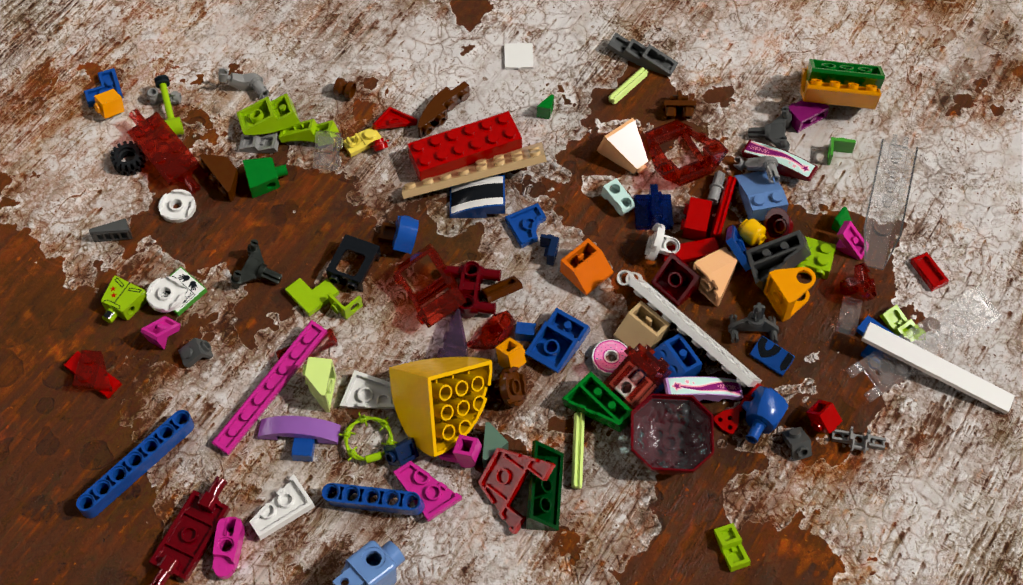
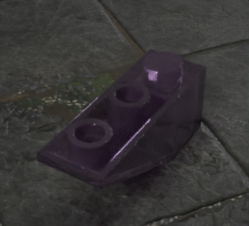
M457 309L455 315H452L450 318L449 326L451 327L449 332L446 331L444 334V346L439 348L437 358L468 357V347L460 309Z

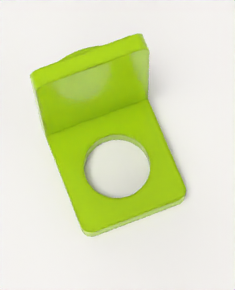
M331 293L328 294L332 310L336 314L340 313L346 320L363 306L360 296H357L344 307Z

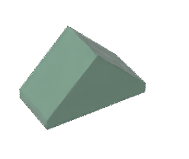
M485 422L482 458L484 468L487 467L496 448L508 450V441L490 422Z

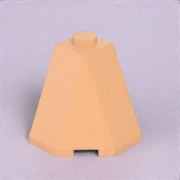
M725 247L697 260L693 265V270L701 276L698 290L716 307L720 305L738 261L734 253Z

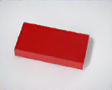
M928 252L911 259V265L931 291L948 284V278Z

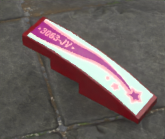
M749 140L741 152L745 158L775 157L779 163L777 166L779 175L810 182L818 170V166L799 156L754 140Z

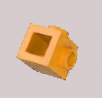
M115 89L94 96L95 111L98 114L100 113L105 119L125 112L122 97Z
M509 337L495 347L498 363L503 368H520L526 363L523 345Z

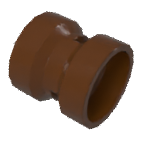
M338 77L333 87V93L352 99L355 95L357 84L353 81L347 82L344 78Z

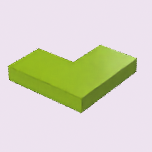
M301 278L285 288L286 293L309 317L329 303V293L334 297L339 295V291L328 279L324 280L314 289H311Z

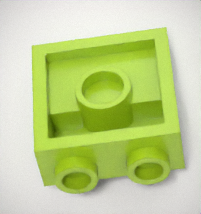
M806 237L811 255L794 268L807 267L813 270L816 278L827 279L831 270L836 245Z

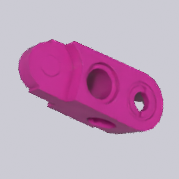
M237 517L222 518L217 523L212 569L220 579H228L235 573V569L238 567L245 536V527L241 519ZM231 528H234L233 533H229L228 531ZM228 545L232 546V548L229 551H223L224 547Z

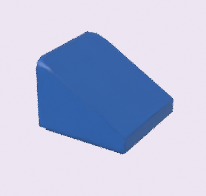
M517 322L515 340L532 342L535 338L536 323Z

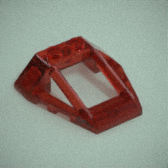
M678 120L645 132L654 169L663 179L679 186L712 174L728 153V149L715 138L710 139L703 132L697 133L693 131L691 126ZM681 136L698 161L678 168L671 160H668L659 145ZM691 137L705 145L703 146V155Z

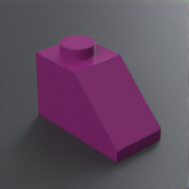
M803 100L790 104L788 107L789 112L792 114L791 126L797 132L806 129L826 118L829 106L822 103L804 102Z

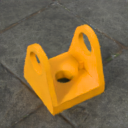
M807 267L776 269L769 272L763 292L782 322L790 319L808 302L810 297L808 290L815 284L816 275L813 270ZM801 272L808 273L811 276V282L807 284L800 283L796 276ZM805 294V299H803L802 301H797L802 295Z

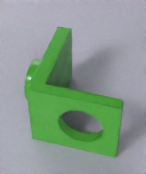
M831 137L828 146L827 165L831 163L833 151L852 153L856 140Z

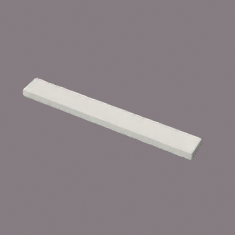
M871 322L868 324L861 341L1004 414L1009 412L1015 395Z

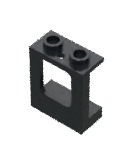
M345 234L326 269L328 280L333 284L344 285L350 290L363 292V281L373 262L379 261L381 257L380 246ZM346 251L365 257L355 276L336 270Z

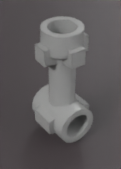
M150 88L147 91L146 96L151 104L157 105L163 100L161 93H158L156 88ZM173 91L169 94L171 104L181 103V93Z

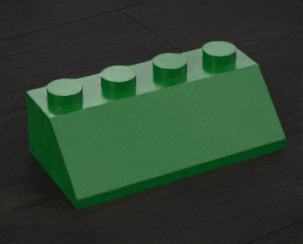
M809 59L806 80L820 79L826 83L839 81L844 85L857 83L863 87L875 85L881 89L885 80V74L881 66Z

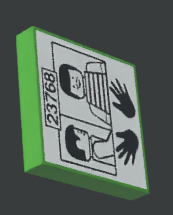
M179 267L170 275L177 278L183 284L186 292L182 305L173 311L178 316L207 293V289L182 267ZM165 291L161 294V297H167L171 292Z

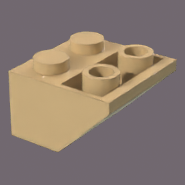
M640 301L627 313L613 336L642 359L668 336L670 324Z

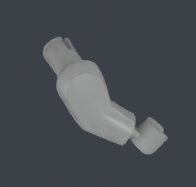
M219 69L218 79L220 82L228 80L229 86L242 91L255 90L260 99L269 95V91L264 86L263 78L256 73H231L228 75L229 71L227 69Z
M740 156L734 158L738 164L733 165L740 171L746 167L748 171L766 172L770 183H774L773 177L775 182L780 180L777 170L779 163L773 156L748 158L747 161H744Z

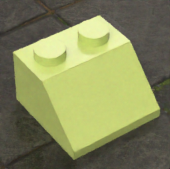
M308 357L307 364L303 365L302 372L303 376H305V384L308 385L310 393L325 412H330L337 377L333 360Z

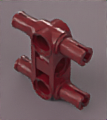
M469 261L461 266L444 265V277L460 278V285L456 299H438V310L454 311L466 319L476 316L478 313L496 314V303L480 302L479 296L481 283L484 280L501 281V270L486 269L474 261Z

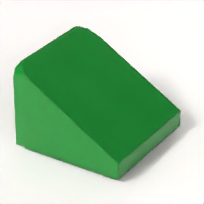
M551 94L537 106V117L551 118L554 108V95Z
M845 206L835 217L831 227L837 233L844 221L851 220L848 209Z

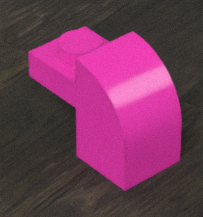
M459 434L454 444L455 447L439 455L441 460L459 463L463 468H472L476 464L482 444L478 438Z

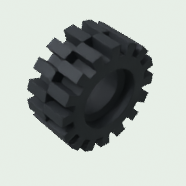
M126 141L123 142L124 145L117 144L118 148L114 147V152L111 151L110 159L115 170L121 173V175L126 173L127 176H131L132 172L134 175L137 174V170L141 172V167L144 168L146 163L142 147L136 142L133 144L132 141H129V144ZM126 156H135L131 161H122V159Z

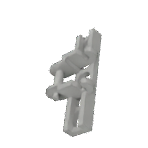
M853 426L850 427L849 431L836 429L832 432L831 441L849 444L850 451L854 449L863 450V454H865L869 448L885 449L886 438L872 436L869 429L866 436L853 434ZM840 434L842 438L834 437V435ZM849 435V439H845L844 436ZM855 438H861L862 442L856 443ZM875 441H880L882 445L875 444Z

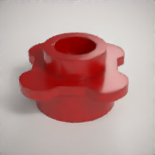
M383 138L373 141L374 145L370 146V148L373 147L375 152L388 148L387 142L389 139L386 141Z

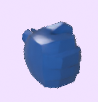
M759 386L751 395L754 399L751 402L744 401L742 408L746 411V422L751 427L745 438L752 444L758 442L762 433H771L778 426L788 409L786 400L771 387Z

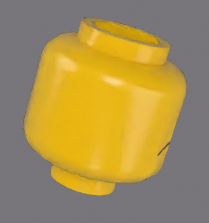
M754 218L745 219L738 227L743 241L750 246L761 245L766 239V228Z

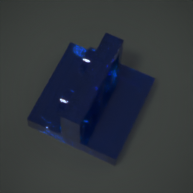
M650 184L649 194L634 195L636 230H652L655 223L665 225V229H673L671 194H662L661 191H658V184Z

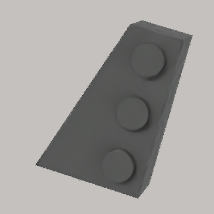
M800 230L746 250L755 284L762 292L769 272L776 269L794 268L811 255L806 237Z

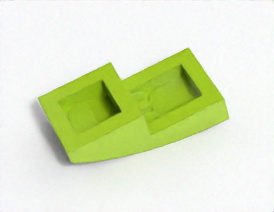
M897 304L880 315V318L895 335L911 343L922 336L913 320H907Z
M734 523L714 529L718 545L730 572L750 566L751 561L742 546V538Z

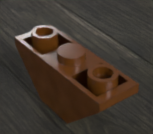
M200 154L201 163L199 165L204 173L208 172L212 184H217L220 194L232 202L240 180L237 168L226 156Z

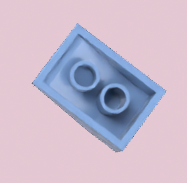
M758 171L734 176L737 179L736 185L748 220L754 218L757 221H762L765 219L767 212L776 207L782 208L787 212L789 203L785 192L779 182H775L774 177V183H770L766 172Z

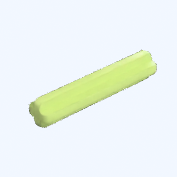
M641 67L609 95V102L616 104L647 77L648 71Z

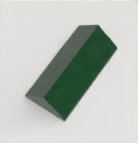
M534 440L532 444V457L554 463L556 466L547 481H542L530 472L526 529L559 531L564 453Z

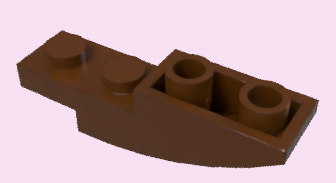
M464 81L453 90L446 86L429 102L419 119L418 136L420 138L429 135L439 125H443L448 119L447 112L452 111L456 105L468 99L470 96L468 83Z

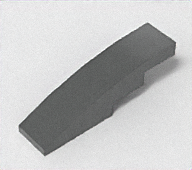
M618 33L614 34L606 47L641 67L669 77L678 65V62L649 44L648 47H645L632 38L631 41H628Z

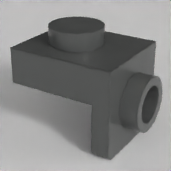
M193 338L178 350L184 366L188 368L203 357L209 359L213 357L209 342L199 338Z
M801 427L782 432V439L791 449L793 461L812 456L811 439Z

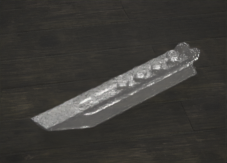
M893 134L890 145L885 139H882L863 228L864 266L884 270L902 235L918 147L908 149V137H904L902 145L896 144L898 139L896 134Z

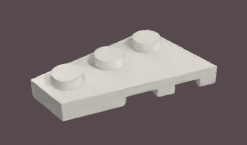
M354 370L339 406L340 408L395 409L390 382Z
M294 474L289 478V483L276 492L277 495L270 503H266L249 521L260 540L315 507Z

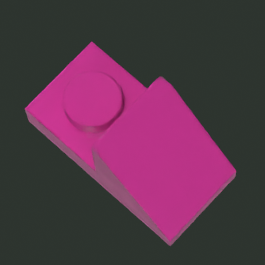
M851 220L844 221L837 233L839 240L835 249L857 260H861L869 246Z
M164 316L141 328V333L150 343L164 350L167 338L178 332L181 324Z

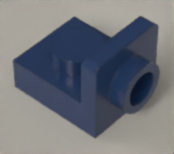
M541 234L540 246L545 248L544 257H547L546 265L554 266L559 249V237L551 234Z
M408 437L395 445L383 447L385 458L388 464L392 466H403L407 462L419 457L413 437Z

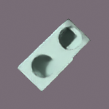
M617 178L603 186L602 197L614 206L619 215H624L635 208L633 199Z

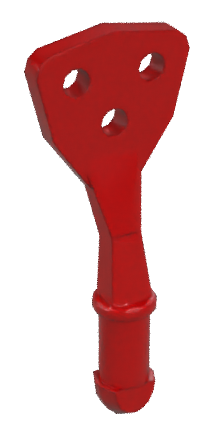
M760 383L752 387L735 408L723 410L714 416L713 421L722 431L730 435L735 433L739 425V414L743 409L742 405L744 401H752L753 397L751 395L756 388L762 386Z

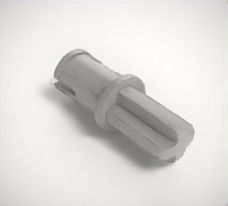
M720 170L715 172L713 181L709 185L710 192L707 200L713 201V206L718 204L720 193L724 189L725 173Z

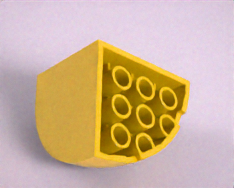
M442 357L418 360L389 367L391 394L395 411L408 437L414 438L417 448L427 455L436 457L455 447L454 444L459 434L467 436L478 421L487 402L485 396L488 386H491L492 360L477 357Z

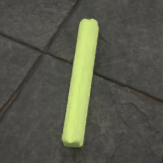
M582 412L574 413L571 487L573 489H581L583 481L585 414Z

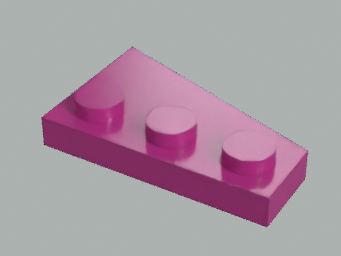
M412 461L393 471L394 476L405 491L417 493L424 501L425 508L422 515L427 522L462 500L461 495L451 491L445 484L431 477L428 472ZM413 500L415 505H417L418 500Z

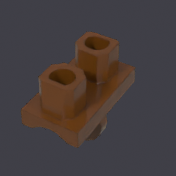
M677 90V95H670V100H664L662 110H665L666 119L676 118V111H682L683 119H692L696 100H688V95H682V91Z

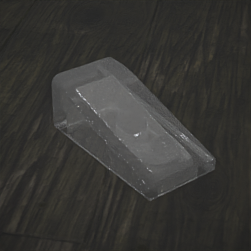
M847 296L843 297L835 329L837 332L851 336L855 335L863 301Z

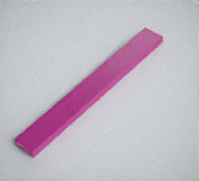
M313 320L308 323L212 441L215 447L226 455H230L325 337L327 330Z

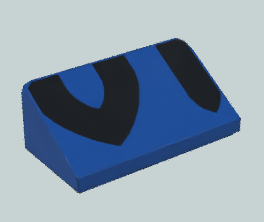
M764 336L760 337L749 356L782 377L795 358L794 355Z

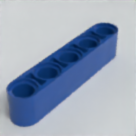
M328 483L322 489L323 498L331 506L413 516L421 514L425 508L421 497L417 493L410 491ZM337 491V495L330 499V494ZM357 493L356 499L349 501L350 496ZM377 495V500L369 503L370 498ZM391 499H398L394 505H389ZM418 500L415 507H409L411 501Z

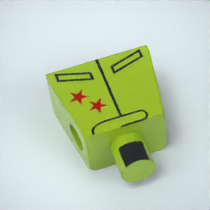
M115 275L101 299V303L106 310L102 318L110 324L113 323L117 316L124 320H129L148 302L146 291Z

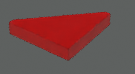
M389 107L372 124V129L417 125L418 119Z

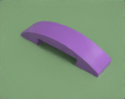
M275 416L261 419L257 437L258 439L278 440L279 436L317 439L318 443L338 445V434L340 433L341 425L312 417Z

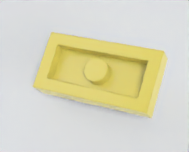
M370 127L358 134L355 133L350 138L347 137L342 143L350 157H353L370 149V146L374 145L373 141L382 137L377 130H373Z

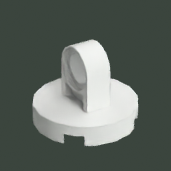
M655 223L652 228L655 232L652 236H649L645 249V259L651 261L655 260L658 253L669 256L671 253L676 254L680 249V243L676 238L664 235L665 225ZM668 242L673 243L675 251H669L666 244Z

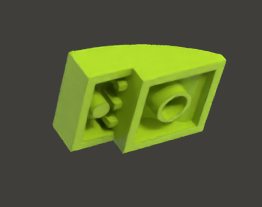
M287 93L272 101L267 96L237 112L244 135L273 133L300 123L294 104Z

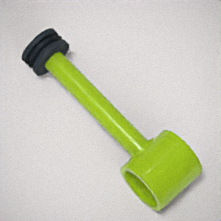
M159 75L155 77L154 81L156 87L161 90L167 119L162 121L165 136L170 138L183 135L184 129L180 117H174L167 89L170 85L169 77L167 75Z

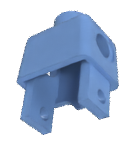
M369 541L345 560L346 564L341 570V574L332 583L333 585H341L343 580H347L349 582L348 585H394L397 582L396 568L405 561V558L400 549L391 541H388L382 547L375 541Z

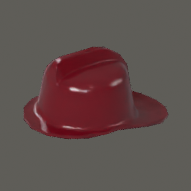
M772 208L767 212L764 219L766 239L763 244L792 233L793 221L782 208Z

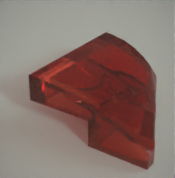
M508 310L492 315L487 323L477 331L480 336L475 340H469L466 345L472 349H495L496 346L508 338L516 323L515 319Z

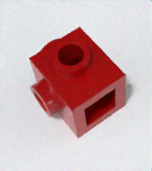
M818 400L806 412L812 422V427L818 432L830 434L842 422L832 402Z

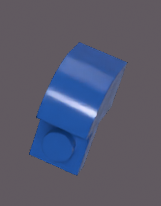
M406 215L397 216L396 232L392 241L393 250L412 253L418 232L419 220Z

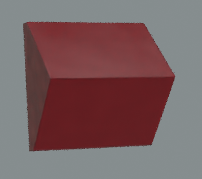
M671 253L651 283L677 306H680L698 291L701 276L677 255Z

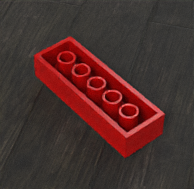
M507 111L408 143V155L419 181H422L425 178L435 177L474 164L480 159L487 160L496 155L522 148V137L510 112Z

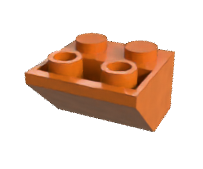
M589 238L560 261V272L586 296L614 273L602 250Z

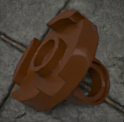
M506 367L503 369L500 379L491 381V386H488L489 395L493 398H502L509 407L521 406L524 403L522 397L526 395L527 388L524 375L518 372L519 368ZM496 383L499 384L500 394H497L494 390Z

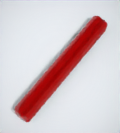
M728 176L724 185L710 234L711 237L719 239L736 184V177Z

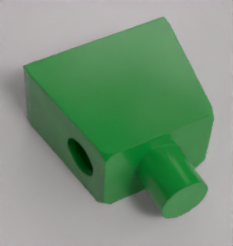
M271 157L243 160L252 198L278 189L280 187L278 177L288 175L286 164L275 167Z

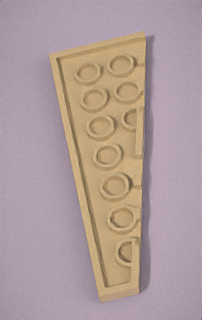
M542 142L535 143L505 154L496 155L487 160H477L474 164L435 177L425 178L420 182L407 183L402 187L403 199L547 162Z

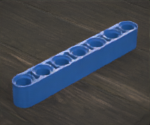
M186 410L175 412L80 495L76 506L82 515L86 518L96 517L194 429V422L189 412ZM187 420L186 423L180 424L181 421ZM167 434H172L170 437L164 438ZM156 447L154 451L149 452L151 448ZM140 461L138 465L133 466L135 462ZM124 475L121 480H117L119 476ZM108 489L107 493L101 494L103 490ZM92 503L91 507L85 509L87 504Z

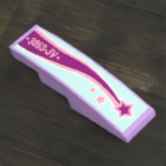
M670 377L663 379L666 394L693 395L699 402L703 399L719 402L722 399L739 401L744 398L741 385L736 379L721 377Z

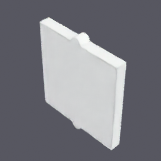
M504 43L505 69H517L518 71L521 69H533V43Z

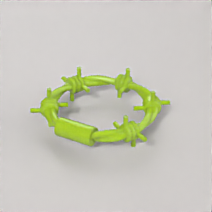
M358 412L359 418L351 423L344 430L343 434H338L344 437L345 447L350 457L348 461L352 458L366 461V463L382 460V456L385 455L384 450L382 453L381 451L366 455L364 458L355 451L357 446L354 449L349 447L348 439L351 434H356L351 432L356 424L365 423L368 426L367 421L374 420L380 423L382 427L379 429L380 431L385 428L389 433L386 443H381L382 445L399 443L393 441L389 422H387L389 417L381 419L379 417L365 416V414L361 416L360 412Z

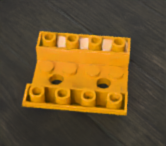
M808 66L807 68H802L800 94L804 102L876 109L881 97V91L877 86L866 85V87H863L857 83L844 85L839 81L826 83L820 79L807 81Z

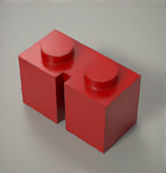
M690 197L689 204L685 203L683 214L687 216L686 219H682L680 230H684L683 238L693 240L705 239L713 201Z

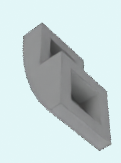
M277 133L263 136L242 134L239 150L249 153H274L278 151L280 139Z

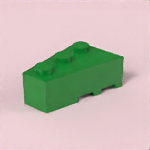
M591 371L562 398L565 407L579 413L582 412L586 417L620 433L631 423L632 409Z

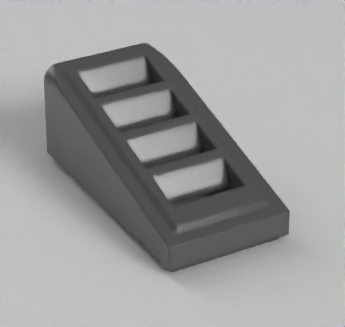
M126 218L89 229L94 242L133 239Z

